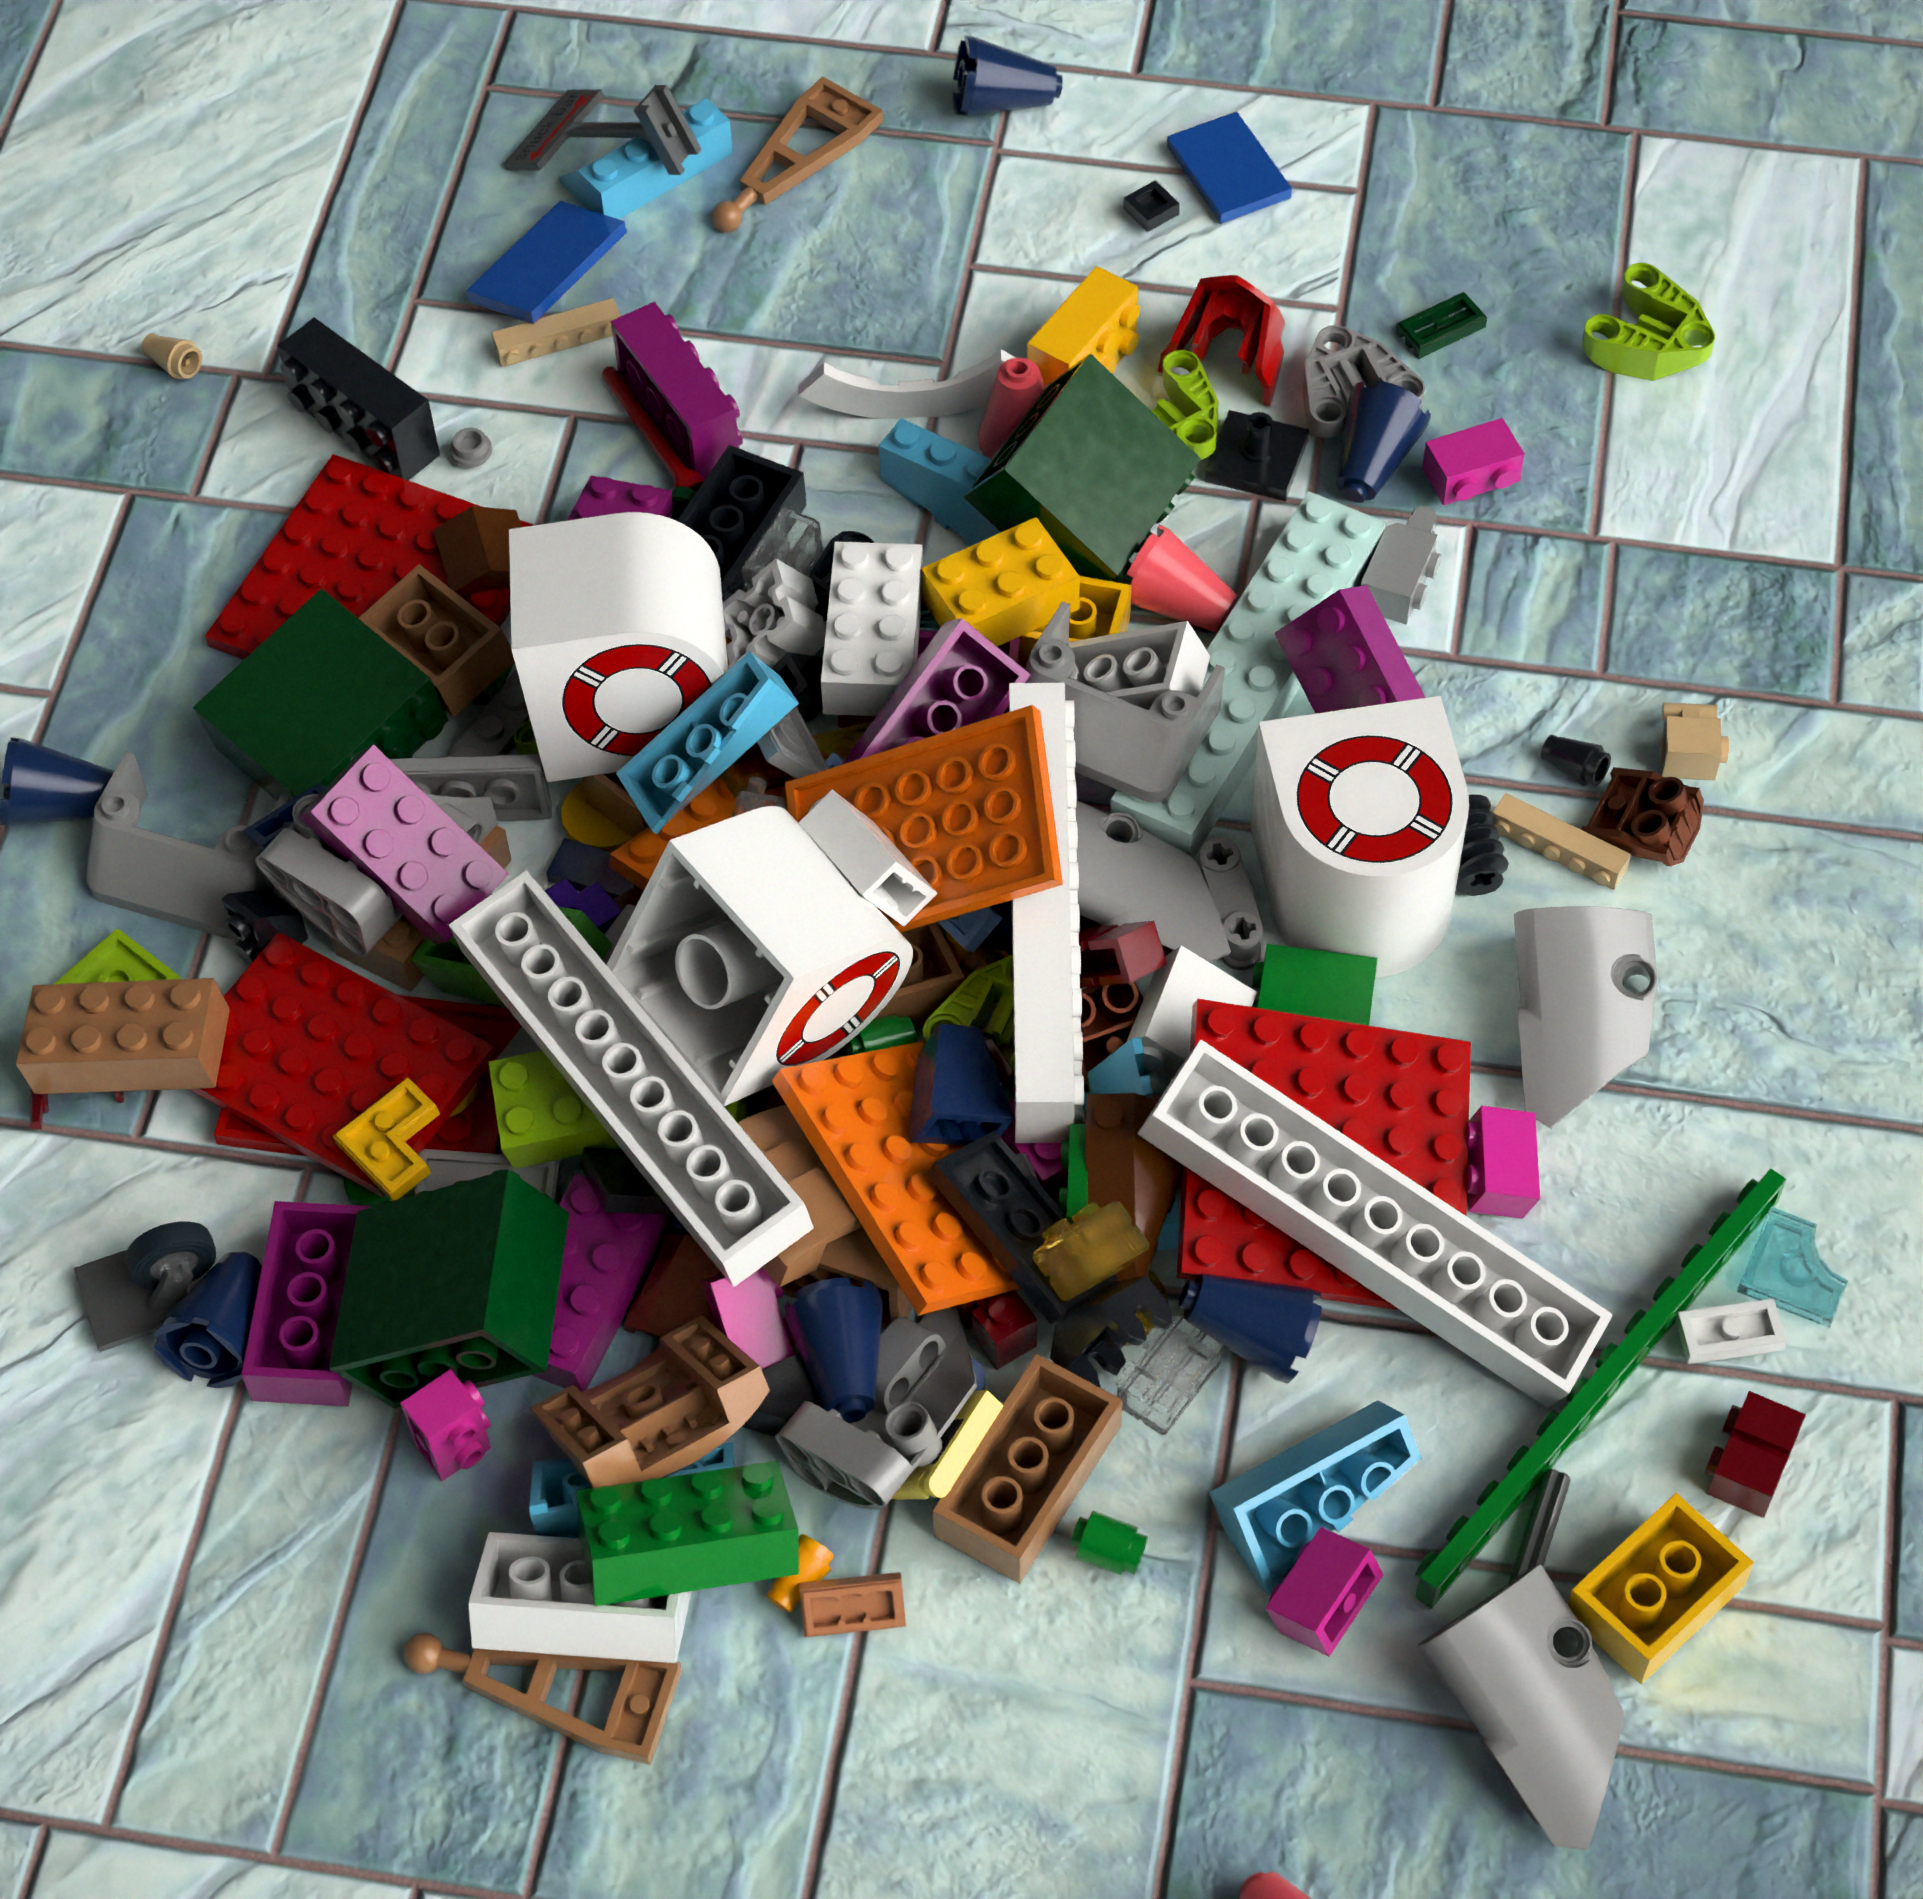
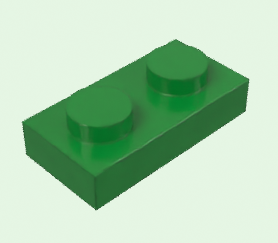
M1070 1124L1069 1141H1062L1061 1163L1063 1170H1068V1187H1060L1059 1207L1065 1213L1067 1219H1070L1079 1231L1088 1232L1086 1124Z

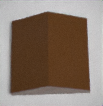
M472 506L433 529L449 588L459 596H467L510 585L509 529L521 528L517 510Z

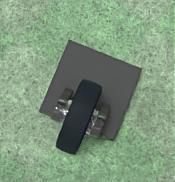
M189 1221L163 1224L137 1237L125 1251L74 1268L99 1352L154 1334L160 1322L187 1295V1284L197 1280L210 1270L216 1260V1248L213 1238L205 1226Z

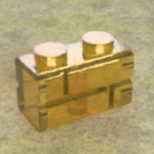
M1113 1201L1102 1208L1096 1202H1092L1071 1218L1074 1222L1070 1225L1066 1218L1044 1231L1041 1236L1045 1243L1033 1252L1032 1258L1044 1276L1051 1278L1049 1283L1061 1300L1068 1302L1128 1267L1149 1249L1150 1243L1138 1226L1131 1224L1132 1218L1120 1201Z

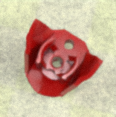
M1238 275L1201 278L1170 342L1160 354L1158 372L1163 373V360L1165 356L1172 351L1183 350L1193 335L1194 337L1189 349L1197 355L1200 361H1204L1211 340L1227 328H1234L1244 333V339L1237 354V358L1243 362L1241 373L1248 375L1256 357L1255 372L1263 387V405L1271 406L1284 356L1281 340L1285 326L1284 318L1279 308L1269 297Z

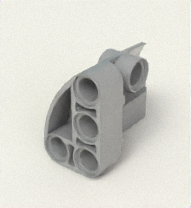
M320 794L304 796L293 807L292 816L294 822L288 828H284L255 858V862L276 889L306 918L351 952L364 957L403 915L392 905L390 894L386 896L385 892L375 881L358 871L355 863L350 860L346 862L299 818ZM426 794L478 844L498 824L491 797L464 798Z

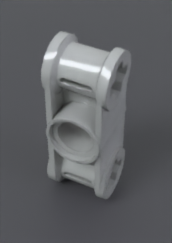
M1223 837L1207 840L1200 849V871L1218 910L1231 950L1229 955L1222 957V960L1232 969L1247 970L1255 966V961L1260 960V940L1263 936V924L1257 909L1254 889L1251 881L1248 880L1238 846L1230 839Z

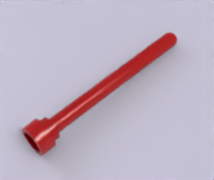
M612 366L606 367L602 372L603 379L674 478L673 487L685 486L698 491L705 478L700 472L686 468L618 370Z

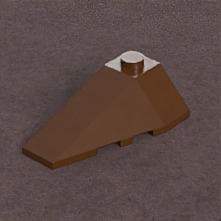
M1137 1093L1087 1094L1085 1146L1086 1171H1088V1242L1118 1277L1117 1281L1147 1276L1158 1247L1157 1240L1167 1213L1171 1212L1175 1201L1174 1194L1183 1172V1164L1137 1134L1159 1099Z

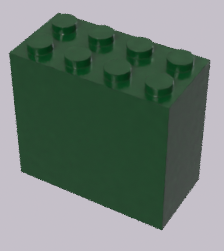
M1090 353L1048 383L963 498L1000 532L1037 517L1079 576L1107 581L1112 579L1114 582H1118L1127 574L1132 565L1129 559L1133 553H1138L1152 534L1150 530L1155 523L1159 524L1173 510L1174 504L1170 501L1175 494H1181L1192 483L1195 476L1191 472L1201 458Z
M322 588L193 707L215 748L276 801H278L281 794L289 796L290 800H292L317 783L327 787L362 749L373 744L388 759L412 758L413 754L427 741L436 738L443 730L444 725L449 721L431 678Z
M509 1169L496 1170L489 1175L471 1180H460L453 1185L432 1191H421L414 1196L396 1201H385L378 1206L357 1211L329 1369L392 1408L402 1407V1401L450 1369L462 1384L469 1380L476 1388L546 1372L570 1213L552 1201L547 1194L541 1193L521 1179L516 1172Z

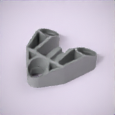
M1327 326L1318 333L1305 363L1303 401L1306 426L1309 429V434L1313 437L1329 438L1344 432L1347 405L1341 393L1348 403L1351 390L1358 382L1366 381L1364 387H1376L1378 381L1398 385L1422 400L1419 406L1420 409H1422L1424 400V382L1383 343L1343 326ZM1327 342H1336L1341 344L1344 349L1332 351L1324 345Z

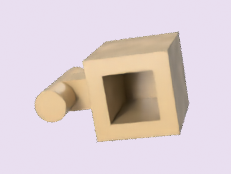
M1663 702L1662 720H1665V725L1660 742L1661 773L1663 777L1716 780L1719 764L1727 763L1729 753V738L1721 736V720L1717 718V705Z

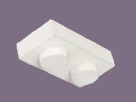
M1774 1298L1678 1312L1675 1320L1687 1364L1783 1351L1787 1342Z

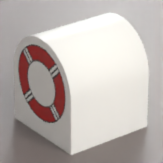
M615 513L509 529L511 650L546 781L553 782L618 772L728 671L721 576L716 556L708 543L691 528L676 520L651 513Z
M1441 696L1259 722L1250 828L1272 916L1286 944L1289 947L1377 958L1375 978L1393 976L1423 962L1440 945L1450 924L1469 811L1468 789Z
M766 806L669 840L607 963V967L721 1104L726 1106L774 1085L772 1079L780 1069L823 1061L851 1041L881 1012L899 989L911 966L913 948L880 910L856 890L786 809L779 806Z

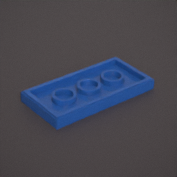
M560 200L466 290L468 301L534 324L627 233L625 221Z

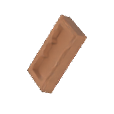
M901 1572L799 1583L804 1637L906 1627Z

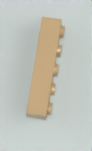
M614 298L540 318L534 324L526 322L491 332L494 349L501 367L611 337L613 336L611 321L621 317Z
M1507 793L1504 794L1492 812L1496 819L1494 826L1498 828L1501 836H1506L1520 843L1525 848H1531L1543 854L1549 860L1557 861L1569 867L1572 871L1595 880L1600 885L1615 890L1628 869L1630 853Z

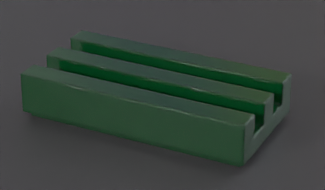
M1462 292L1396 324V334L1399 338L1405 337V345L1409 349L1414 347V355L1420 359L1485 328L1487 316L1465 292ZM1463 308H1466L1465 310L1449 317L1450 314L1455 313ZM1435 322L1434 325H1432V326H1430V327H1427V328H1425V329H1423V330H1421V331H1419V332H1417V333L1415 332V331H1417V330H1419V329H1421V328H1423V327H1425V326H1427V325H1429V324Z

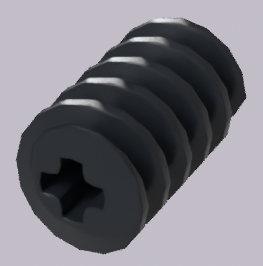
M1469 795L1468 818L1456 885L1458 892L1470 896L1484 895L1496 891L1502 885L1504 880L1502 874L1509 865L1507 858L1503 855L1504 846L1499 841V830L1494 826L1496 819L1490 811V800L1483 795Z

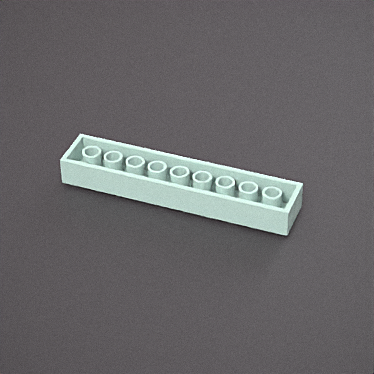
M1310 491L1307 492L1207 649L1210 660L1202 688L1216 665L1225 668L1221 708L1172 794L1160 802H1146L1117 790L1111 799L1110 814L1117 812L1129 814L1135 818L1139 828L1180 849L1193 858L1196 856L1256 759L1259 722L1281 719L1301 686L1274 633L1339 589L1361 586V581L1385 530V521Z

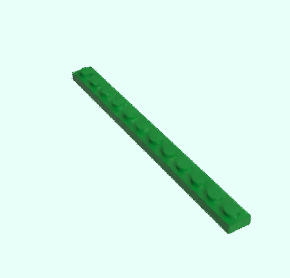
M1770 1168L1759 1182L1751 1179L1745 1185L1736 1200L1739 1203L1738 1207L1732 1214L1727 1211L1720 1214L1709 1231V1235L1712 1237L1704 1246L1696 1243L1690 1249L1681 1263L1683 1271L1676 1279H1673L1671 1276L1665 1278L1652 1298L1655 1303L1647 1313L1639 1309L1634 1314L1624 1330L1627 1336L1618 1346L1611 1342L1604 1349L1595 1364L1598 1370L1589 1380L1582 1376L1574 1384L1566 1397V1401L1569 1403L1562 1412L1558 1414L1553 1410L1548 1414L1537 1430L1536 1434L1539 1438L1529 1449L1525 1445L1521 1446L1509 1461L1507 1470L1510 1472L1501 1483L1492 1480L1486 1486L1476 1503L1480 1507L1469 1519L1463 1515L1456 1521L1446 1537L1449 1543L1441 1553L1437 1554L1435 1551H1431L1425 1557L1415 1573L1419 1578L1415 1598L1430 1609L1437 1604L1541 1482L1544 1472L1553 1468L1674 1326L1678 1312L1686 1311L1778 1204L1786 1178Z

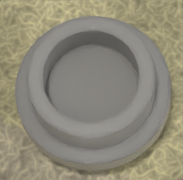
M472 427L464 428L454 435L453 441L450 444V453L452 459L457 464L464 467H475L485 463L490 458L492 445L490 439L481 430Z

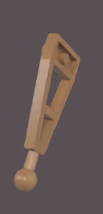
M822 76L797 99L739 180L741 193L732 201H721L713 207L710 217L714 228L722 233H731L737 230L742 222V213L755 201L763 205L768 204L858 146L884 122L883 110ZM807 116L840 134L806 157L786 146ZM774 161L787 168L768 182H761V179Z
M418 1633L412 1636L406 1642L403 1650L405 1664L415 1673L428 1674L437 1668L465 1674L463 1682L467 1689L598 1752L651 1765L682 1673L680 1662L665 1663L477 1648L474 1649L473 1654L444 1648L441 1641L430 1633ZM490 1665L536 1667L527 1693L524 1694L488 1677L487 1673ZM557 1668L624 1672L604 1731L545 1704Z

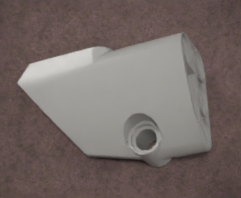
M1077 800L1075 808L1078 831L1076 852L1079 870V889L1077 892L1080 915L1103 926L1118 924L1119 927L1126 923L1154 920L1165 956L1181 945L1209 963L1229 955L1231 950L1218 910L1194 858L1139 828L1135 818L1129 814L1122 812L1108 814ZM1113 834L1120 835L1127 843L1115 841L1108 836Z
M1568 906L1525 909L1514 914L1521 1008H1518V1025L1525 1111L1535 1113L1536 1120L1550 1129L1591 1095L1649 1054L1654 1003L1659 987L1652 914L1648 912L1612 907ZM1633 975H1642L1649 980L1648 987L1639 993L1629 992L1625 989L1624 983Z
M953 1308L926 1313L919 1323L906 1317H900L888 1326L880 1336L875 1405L862 1420L848 1423L834 1409L828 1412L809 1401L802 1403L775 1438L794 1471L805 1482L830 1497L855 1507L880 1509L886 1506L916 1467L926 1466L939 1456L943 1443L941 1436L977 1388L974 1366L958 1309Z
M1538 1564L1427 1637L1417 1647L1444 1688L1452 1690L1482 1735L1481 1742L1528 1815L1537 1825H1540L1552 1845L1555 1847L1589 1850L1609 1782L1622 1728L1624 1711L1592 1645V1637L1588 1628L1578 1621L1542 1565ZM1562 1627L1571 1629L1577 1637L1578 1646L1576 1651L1569 1657L1559 1655L1553 1646L1554 1634Z

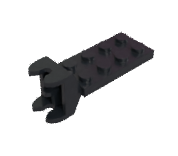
M995 1130L936 1161L926 1172V1175L965 1220L1050 1324L1056 1322L1050 1359L1055 1364L1101 1387L1098 1373L1090 1364L1088 1357L1095 1359L1103 1370L1119 1377L1126 1370V1360L1121 1349L1127 1342L1138 1346L1147 1340L1143 1323L1136 1316L1139 1311L1150 1323L1164 1330L1171 1324L1172 1313L1170 1307L1149 1278L1145 1275L1117 1281L1118 1277L1070 1219H1067L1065 1213Z

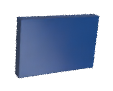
M1238 112L1167 136L1168 149L1220 224L1291 199L1292 187Z

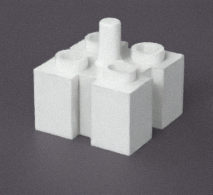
M777 558L752 578L753 587L745 593L739 589L723 602L725 636L733 640L726 646L729 663H737L751 651L772 669L787 652L813 656L824 647L826 627L823 617L815 612L816 606L819 603L812 579Z

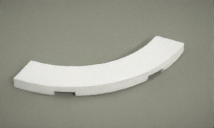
M1000 349L977 365L959 371L952 379L936 383L934 378L898 381V386L881 385L873 381L872 378L854 375L823 363L798 384V396L817 405L855 416L876 419L942 417L987 404L999 367L1005 361L1016 357Z

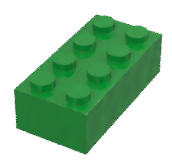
M778 1461L753 1463L739 1467L701 1471L699 1473L654 1478L646 1481L576 1491L578 1537L595 1606L799 1574L798 1525Z

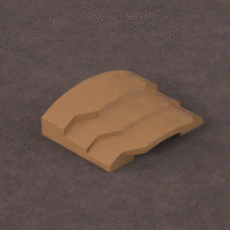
M787 1105L765 1110L738 1122L741 1128L805 1203L814 1227L762 1266L780 1287L817 1270L827 1243L863 1227Z
M701 1315L660 1337L663 1347L656 1349L646 1359L620 1376L583 1392H580L574 1385H571L530 1407L533 1417L551 1434L553 1441L571 1458L574 1468L593 1488L646 1481L664 1477L696 1462L724 1443L741 1428L758 1409L770 1391L760 1365Z

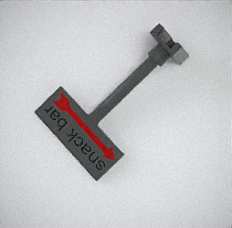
M655 85L634 109L640 122H582L604 97V94L601 90H567L503 164L507 170H541L562 144L571 137L642 138L643 141L652 143L669 175H681L685 170L681 163L688 155H698L702 149L667 85Z

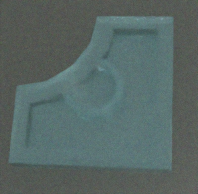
M1770 1207L1737 1292L1756 1300L1774 1298L1777 1308L1830 1328L1848 1280L1832 1272L1820 1258L1815 1243L1817 1224Z

